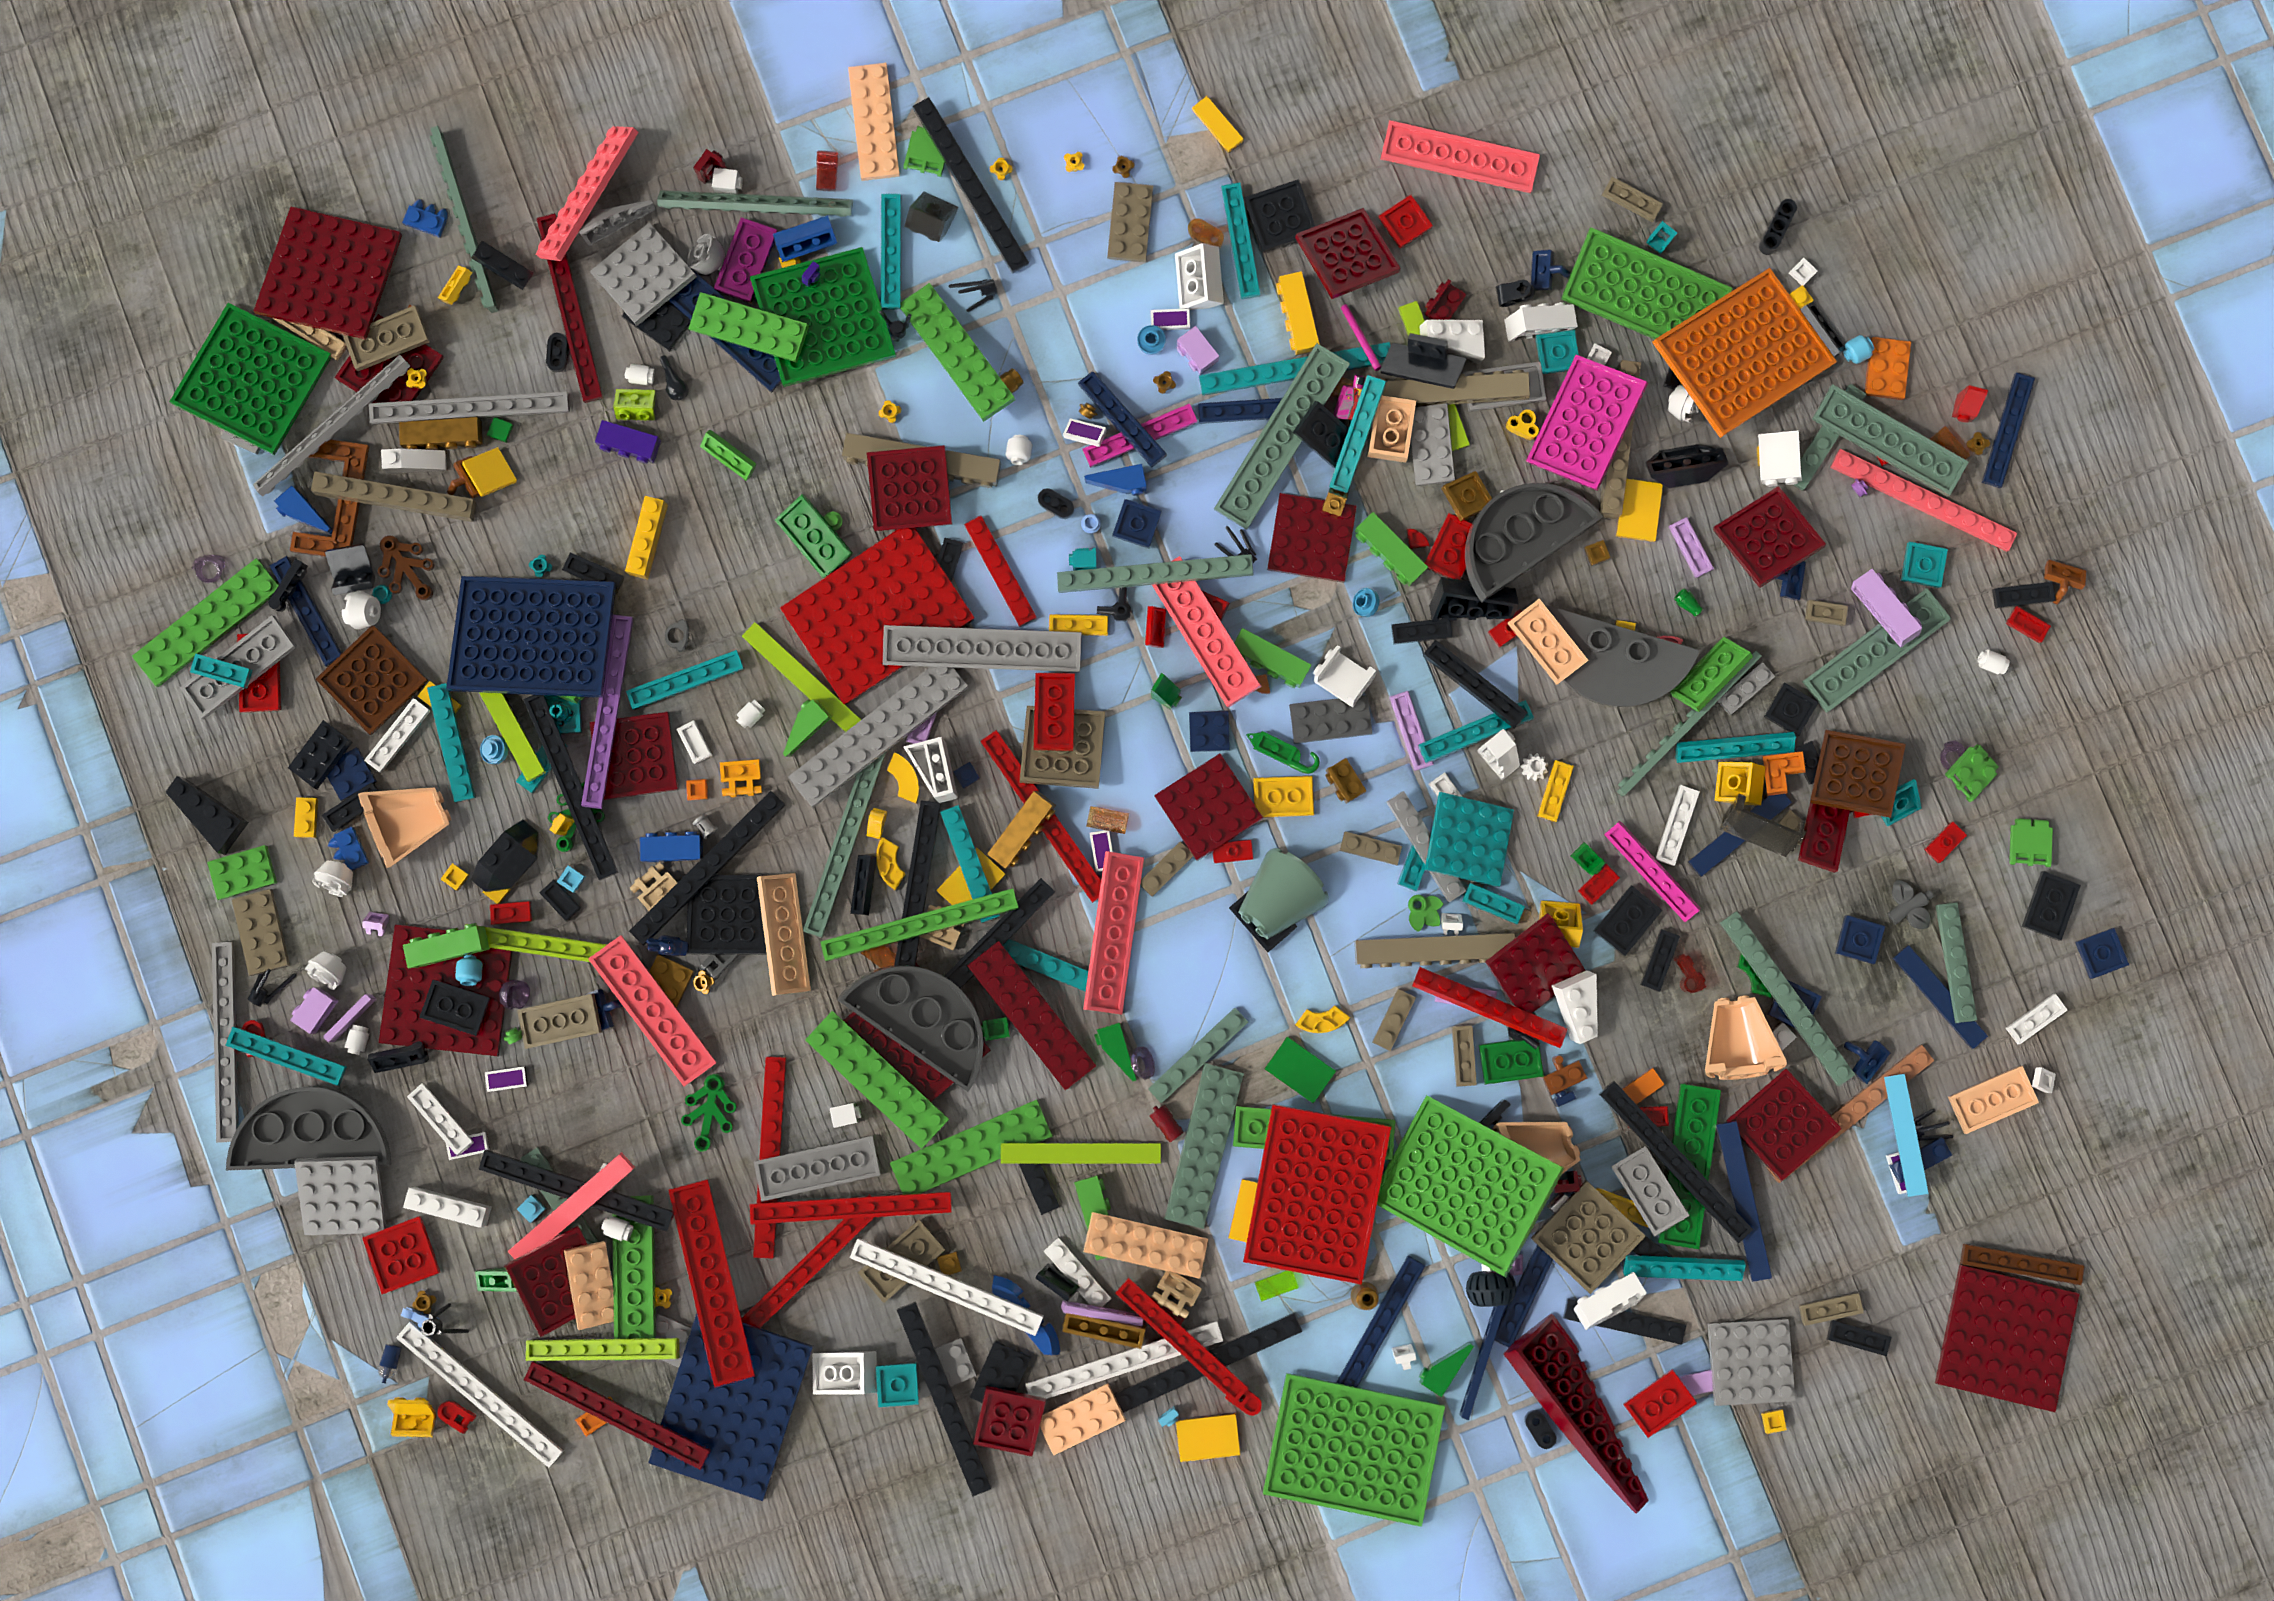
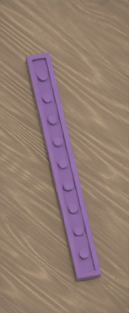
M613 615L603 698L599 697L582 807L603 808L633 617Z

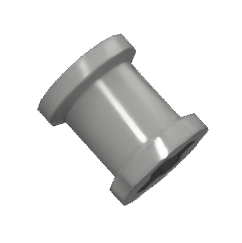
M707 813L701 815L692 823L701 831L704 840L718 831L717 826L714 827L708 819Z

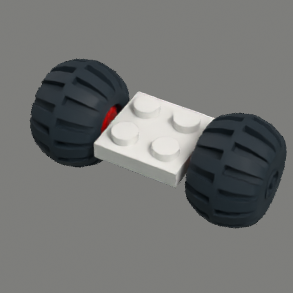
M1482 1264V1271L1470 1274L1466 1284V1293L1470 1302L1475 1306H1502L1513 1302L1517 1287L1515 1279L1510 1272L1507 1277H1504Z

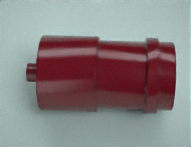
M1165 1104L1160 1108L1157 1105L1153 1107L1154 1112L1149 1117L1157 1128L1159 1127L1166 1140L1172 1142L1184 1133L1182 1127L1175 1121Z

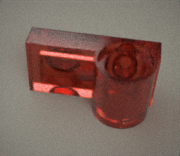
M817 151V191L836 192L839 155L837 151Z
M1680 954L1674 958L1685 975L1680 981V988L1683 992L1696 993L1707 987L1704 984L1706 982L1704 976L1700 972H1696L1693 967L1695 964L1689 955ZM1689 979L1695 982V987L1692 990L1687 987Z

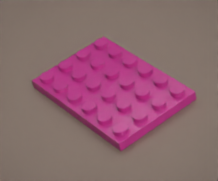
M1575 355L1526 462L1598 491L1648 385L1647 381Z

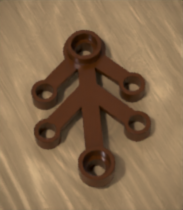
M390 535L382 538L380 549L384 556L382 566L378 568V575L382 578L390 577L391 570L389 568L392 556L396 560L394 579L389 584V590L394 594H399L402 591L401 583L404 571L416 588V596L423 601L431 599L433 596L432 588L422 584L411 567L431 571L434 568V562L429 558L423 560L406 558L399 552L406 551L414 555H421L423 552L422 545L419 543H399L396 537ZM388 542H392V546L390 548L386 547V544ZM415 546H419L418 552H414ZM430 561V567L425 568V563ZM383 569H387L386 575H382ZM398 584V590L393 591V586ZM425 588L426 593L421 595L420 590Z

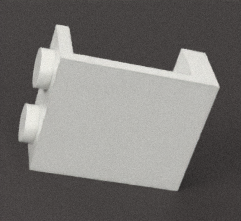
M1799 430L1758 434L1762 484H1766L1767 487L1777 486L1778 483L1786 482L1787 485H1794L1798 481H1802Z
M1337 645L1334 650L1330 649L1325 656V662L1322 665L1319 664L1314 670V682L1351 707H1354L1374 680L1376 670L1372 667L1365 670L1342 655L1340 653V646Z

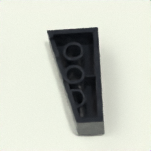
M1441 577L1429 607L1432 621H1439V618H1448V621H1456L1457 618L1468 617V620H1476L1479 617H1486L1487 619H1513L1519 602L1516 588L1504 587L1481 602L1470 581Z
M176 776L165 791L219 854L226 855L249 823L186 778Z

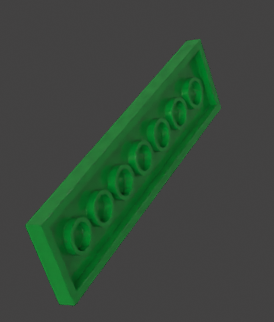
M1680 1084L1672 1143L1709 1182L1721 1090ZM1668 1170L1667 1181L1689 1214V1217L1660 1233L1658 1243L1699 1249L1705 1208Z

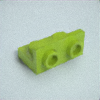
M616 389L613 405L616 419L654 421L655 390Z

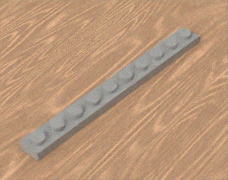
M401 355L397 356L253 484L256 491L262 497L272 492L275 485L285 480L293 469L300 467L310 454L316 453L319 450V446L325 441L332 439L334 433L340 428H344L354 415L360 414L369 402L377 399L380 392L388 389L397 377L404 375L410 367Z
M567 391L369 403L371 424L569 412Z
M234 942L212 943L216 1143L231 1142L239 1127L237 1050L225 1046L232 1027H236Z

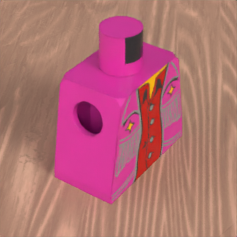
M1355 375L1353 386L1343 385L1333 413L1335 417L1352 420L1366 377Z

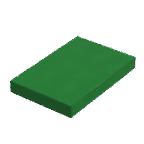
M1289 1037L1285 1038L1264 1068L1313 1104L1336 1072Z
M1524 1040L1478 1045L1484 1085L1544 1077L1540 1046L1535 1050Z

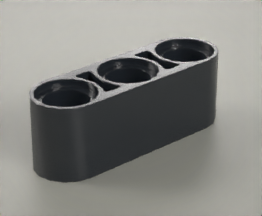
M1784 199L1776 208L1759 243V250L1762 254L1771 255L1780 245L1797 210V204L1794 200ZM1782 207H1787L1790 213H1785ZM1774 224H1779L1782 230H1777ZM1766 241H1771L1773 243V247H1769L1766 244Z

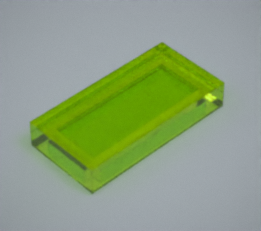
M1287 1270L1254 1282L1261 1302L1299 1288L1294 1273Z

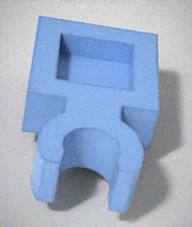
M410 1307L403 1308L401 1313L402 1317L417 1322L419 1327L422 1326L425 1320L429 1319L430 1315Z

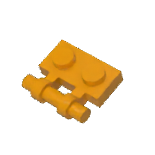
M759 759L720 762L721 782H729V788H722V796H730L732 798L737 797V795L748 794V796H755V794L762 793V785L754 786L753 781L761 780ZM747 781V787H736V782Z

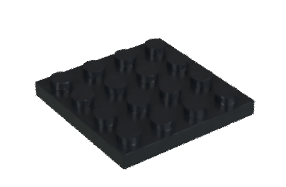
M715 875L688 902L687 954L767 955L757 877L767 875Z

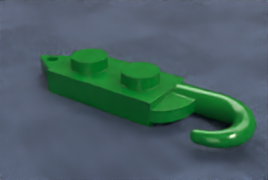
M1264 731L1246 734L1254 750L1305 774H1311L1319 767V757L1314 752L1310 753L1314 758V764L1307 767L1299 763L1301 754L1300 750Z

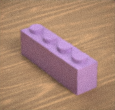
M1871 569L1853 581L1851 590L1900 648L1920 635L1922 630L1920 620L1909 613L1908 606L1898 600L1895 591L1891 587L1888 588L1883 577L1879 573H1875Z

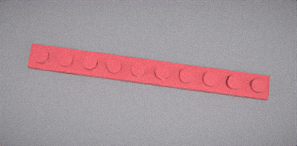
M1842 449L1837 451L1830 468L1853 479L1857 478L1858 481L1863 480L1866 485L2006 552L2010 550L2017 535L2016 532Z

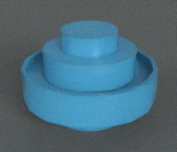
M1145 326L1138 333V346L1146 354H1157L1165 346V334L1158 326Z
M1369 588L1359 590L1353 599L1354 612L1362 617L1374 615L1380 603L1378 593Z
M497 735L487 736L481 743V757L490 764L502 763L508 755V745L504 738Z

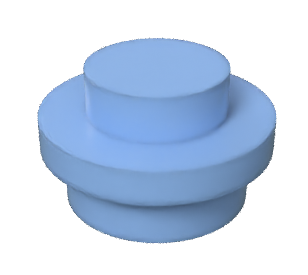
M1088 514L1083 517L1081 527L1086 533L1093 534L1100 529V519L1096 515Z

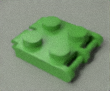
M917 126L916 132L912 131L903 169L920 170V173L929 172L942 177L945 162L924 127Z
M1977 744L1974 747H1969L1945 773V776L1953 780L1956 788L1967 796L1968 802H1972L1997 775L1995 771L1999 766L1991 757H1988V753L1982 746Z
M2015 819V825H2011L2010 865L2023 863L2028 866L2038 864L2051 867L2053 828L2049 827V821L2033 820L2031 826V819ZM2034 859H2045V861H2037Z

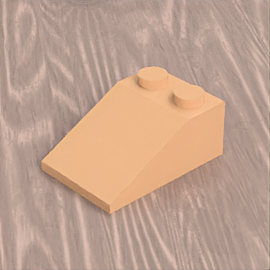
M1382 395L1372 423L1367 457L1406 463L1416 400Z

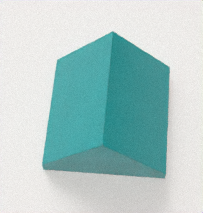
M1915 779L1897 786L1891 818L1881 816L1887 827L1922 808Z

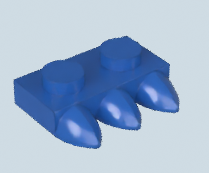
M419 199L412 206L409 205L402 223L405 226L440 238L448 219V213L446 208H443L435 214L434 204H430L423 210V203Z
M349 827L334 834V837L329 841L328 847H339L333 858L345 860L343 863L350 870L353 871L369 863L354 827Z

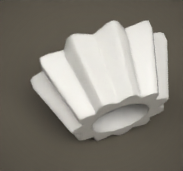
M1536 753L1534 756L1529 754L1528 758H1523L1524 764L1520 767L1524 769L1522 774L1527 775L1528 780L1531 778L1534 781H1537L1538 778L1543 779L1544 774L1548 773L1546 767L1549 764L1545 762V757H1540Z

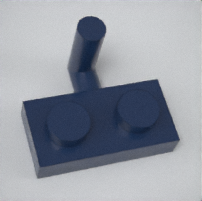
M1552 250L1533 251L1531 285L1534 286L1535 291L1552 290L1553 273H1560L1565 278H1569L1571 272L1563 265H1553L1554 252Z
M1805 561L1775 578L1782 580L1780 597L1800 600L1806 566Z
M597 989L585 994L594 993L602 1031L614 1027L610 1010L624 1007L621 1002L615 1000L607 1003L603 989Z
M1876 1040L1873 1041L1866 1051L1849 1041L1844 1044L1845 1049L1860 1057L1852 1071L1865 1084H1868L1891 1054Z

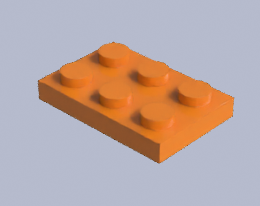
M1872 337L1870 340L1874 345V350L1872 351L1873 355L1868 359L1864 393L1867 396L1897 400L1905 399L1911 342Z

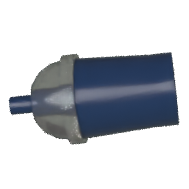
M385 1345L380 1364L377 1367L378 1374L383 1377L382 1383L386 1384L387 1379L392 1378L398 1372L397 1367L402 1347Z

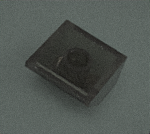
M923 192L910 206L904 227L909 228L914 233H920L932 241L940 242L946 235L958 211V207Z

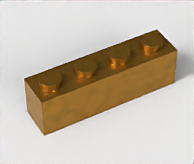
M477 417L399 422L400 446L404 449L426 448V450H438V447L457 449V446L476 448L477 445H483L482 421Z
M1034 791L987 855L1005 869L1011 866L1015 867L1020 860L1018 856L1021 852L1027 851L1031 846L1032 842L1030 840L1034 835L1038 836L1044 828L1042 826L1046 819L1050 820L1054 815L1055 810L1053 809L1056 807V804L1039 791Z
M1066 1313L1062 1332L1141 1349L1146 1325L1137 1326Z

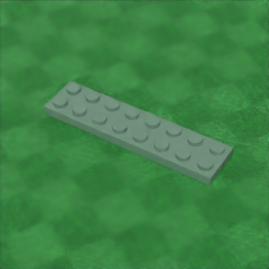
M1833 384L1828 389L1812 418L1817 423L1947 497L1951 495L1968 464L1967 460Z
M1928 588L1906 603L1909 613L1913 617H1917L1922 624L1919 636L1900 648L1879 623L1802 681L1826 713L1951 620L1950 616Z
M1204 1063L1164 1219L1204 1229L1244 1073Z

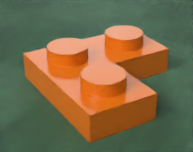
M1803 751L1763 756L1768 796L1788 793L1785 775L1805 773Z

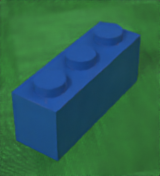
M828 215L773 234L782 262L837 244Z
M676 832L665 833V836L659 837L657 833H647L645 837H640V861L642 862L691 861L703 858V836L697 835V832H685L684 836H677Z

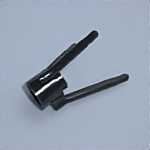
M994 279L949 284V288L974 286L959 290V294L980 290L981 295L986 296L967 308V312L994 299L993 295L997 294Z
M880 310L879 313L890 327L892 339L899 342L906 335V328L909 327L912 315L908 314L904 323L901 321L891 322L887 315Z
M1226 526L1227 532L1241 550L1237 556L1251 554L1254 563L1257 560L1255 557L1256 553L1252 549L1244 531L1241 529L1240 534L1247 547L1246 549H1244L1229 526ZM1217 542L1214 544L1227 556H1234Z
M267 969L265 974L261 973L258 975L247 999L259 1007L263 1003L268 1004L278 992L296 977V974L293 973L271 994L267 995L268 991L263 988L271 972L270 969Z
M1935 1109L1923 1113L1914 1119L1918 1141L1936 1140L1940 1137L1952 1139L1953 1135L1922 1136L1925 1135L1924 1132L1950 1125V1122L1946 1121L1923 1127L1921 1123L1917 1124V1122L1934 1113Z
M450 1303L434 1314H430L429 1319L425 1320L421 1326L422 1334L427 1336L468 1333L469 1330L442 1328V1322L437 1319V1316L451 1307Z

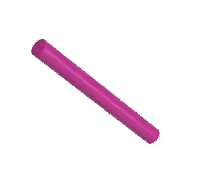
M1347 304L1343 305L1341 310L1374 370L1379 371L1382 366Z

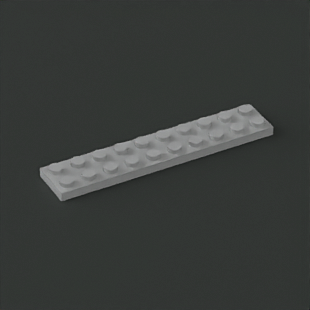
M884 625L883 665L1080 672L1081 632Z
M929 667L789 775V780L809 805L814 808L968 689V685L953 667Z

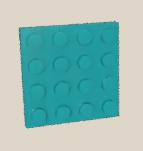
M1440 792L1438 794L1424 870L1500 887L1514 809Z

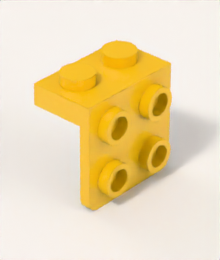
M402 1397L388 1400L387 1405L394 1414L391 1428L392 1437H433L436 1412L429 1401L421 1397L414 1398V1400H406Z

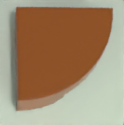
M1267 675L1255 676L1262 686L1255 691L1261 694H1270Z

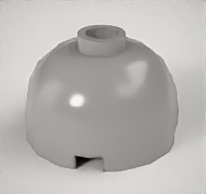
M704 234L696 240L698 243L696 248L691 247L687 256V265L701 274H710L722 267L724 249L716 238L709 234Z

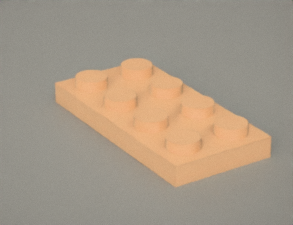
M1540 599L1508 622L1511 629L1556 685L1588 661Z
M2018 1066L1948 1096L1964 1134H1968L2039 1103L2023 1066Z
M605 1241L564 1250L577 1329L582 1330L614 1322V1291Z
M1109 1383L1042 1414L1040 1428L1053 1455L1124 1422L1126 1418Z

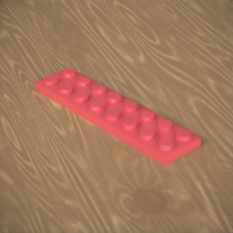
M1389 120L1380 159L1531 193L1540 154Z
M613 126L607 131V137L604 142L597 148V153L588 163L584 175L578 179V185L569 194L565 206L558 212V218L549 227L545 239L540 242L536 252L538 257L556 261L563 259L639 133L634 127Z
M1179 556L1171 562L1183 561V559ZM1196 581L1152 585L1228 708L1262 687Z
M1105 851L1083 1007L1085 1010L1122 1015L1144 857Z
M622 935L588 958L684 1087L717 1063Z

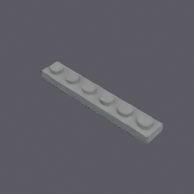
M1402 791L1386 801V803L1415 847L1420 858L1426 864L1431 834L1406 793ZM1429 871L1448 902L1466 892L1457 877Z

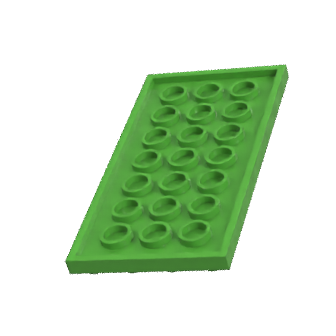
M1590 227L1561 300L1652 339H1656L1730 293L1732 287Z

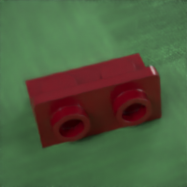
M706 149L693 167L701 182L706 184L708 180L713 178L714 168L726 169V163L722 160V155L715 150L711 152Z
M1448 279L1446 283L1441 282L1436 290L1437 296L1435 299L1431 297L1425 306L1427 308L1425 315L1432 320H1450L1467 295L1453 286L1451 280Z
M1567 1171L1568 1180H1558L1552 1193L1580 1191L1579 1187H1582L1581 1175H1578V1171Z

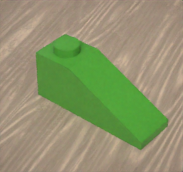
M808 699L801 705L802 710L798 712L783 752L785 757L793 755L832 718L818 700L812 699L810 701Z

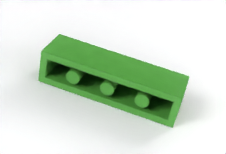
M1374 512L1355 529L1356 538L1361 543H1366L1370 547V552L1375 557L1379 556L1384 561L1383 565L1389 571L1393 570L1398 575L1397 579L1403 585L1407 584L1410 587L1427 570L1428 566Z
M1243 628L1234 642L1244 659L1251 662L1250 665L1258 670L1263 668L1268 671L1267 674L1269 676L1285 680L1284 683L1291 688H1300L1311 667V664Z
M477 923L465 925L463 930L453 928L446 930L447 934H429L428 939L422 940V937L410 939V943L403 945L407 967L419 968L489 950L485 926H477Z
M1098 1175L1074 1182L1087 1230L1092 1212L1109 1216L1108 1210L1111 1209L1109 1199L1103 1196L1102 1191L1106 1190L1103 1178L1099 1179ZM1095 1255L1096 1261L1107 1258Z

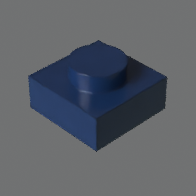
M971 762L953 771L963 789L980 780Z
M1565 1089L1556 1093V1098L1552 1099L1555 1107H1560L1576 1099L1573 1091L1567 1092Z

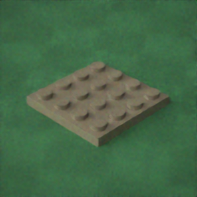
M1027 706L1020 783L1099 789L1105 711L1074 709L1073 751L1034 750L1035 706Z
M1585 1180L1582 1183V1187H1579L1580 1191H1575L1531 1239L1591 1294L1623 1261L1626 1255L1642 1241L1645 1235Z

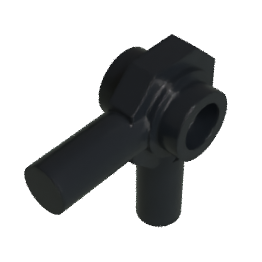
M1119 588L1118 602L1112 607L1097 606V614L1112 615L1116 621H1127L1131 616V607L1126 602L1127 588Z
M1508 1027V1036L1515 1042L1524 1040L1535 1050L1540 1045L1533 1037Z

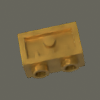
M1347 758L1325 770L1327 772L1325 777L1330 785H1335L1337 789L1335 793L1341 802L1344 800L1347 804L1366 792L1365 787Z

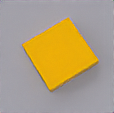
M498 447L467 459L462 463L481 497L512 485L517 481Z

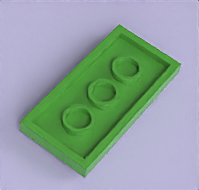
M1723 637L1670 693L1676 699L1700 712L1753 656L1748 650Z

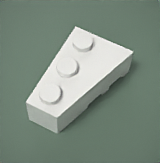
M1565 302L1556 303L1553 306H1549L1548 303L1539 304L1537 307H1531L1530 304L1522 305L1519 310L1504 319L1508 342L1515 341L1519 336H1526V339L1533 338L1532 335L1569 331L1578 327L1574 304L1566 305Z
M1426 320L1420 325V335L1448 341V353L1464 357L1475 364H1479L1485 358L1483 320Z
M1504 729L1477 750L1502 781L1520 767L1517 747L1514 742L1515 738L1509 731Z
M942 737L904 746L905 751L919 771L925 784L939 803L958 798L947 744Z
M1586 970L1552 985L1570 1040L1582 1044L1598 1037L1596 974Z
M1633 1272L1622 1279H1617L1606 1288L1602 1287L1596 1290L1594 1295L1590 1297L1586 1295L1580 1298L1574 1311L1585 1330H1588L1633 1307L1647 1293Z

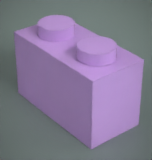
M1196 326L1177 339V351L1182 357H1187L1189 360L1188 364L1194 372L1198 371L1201 375L1219 361V355Z
M319 987L310 988L303 997L305 1000L293 1010V1017L290 1020L309 1034L317 1033L338 1002L337 999Z

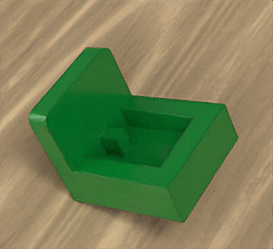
M1585 842L1570 855L1591 876L1600 872L1606 863Z
M1007 1017L982 1021L981 1029L985 1041L1010 1037Z

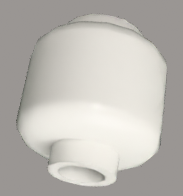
M1014 435L1008 440L1006 457L1012 464L1022 465L1030 460L1032 443L1028 440V437Z

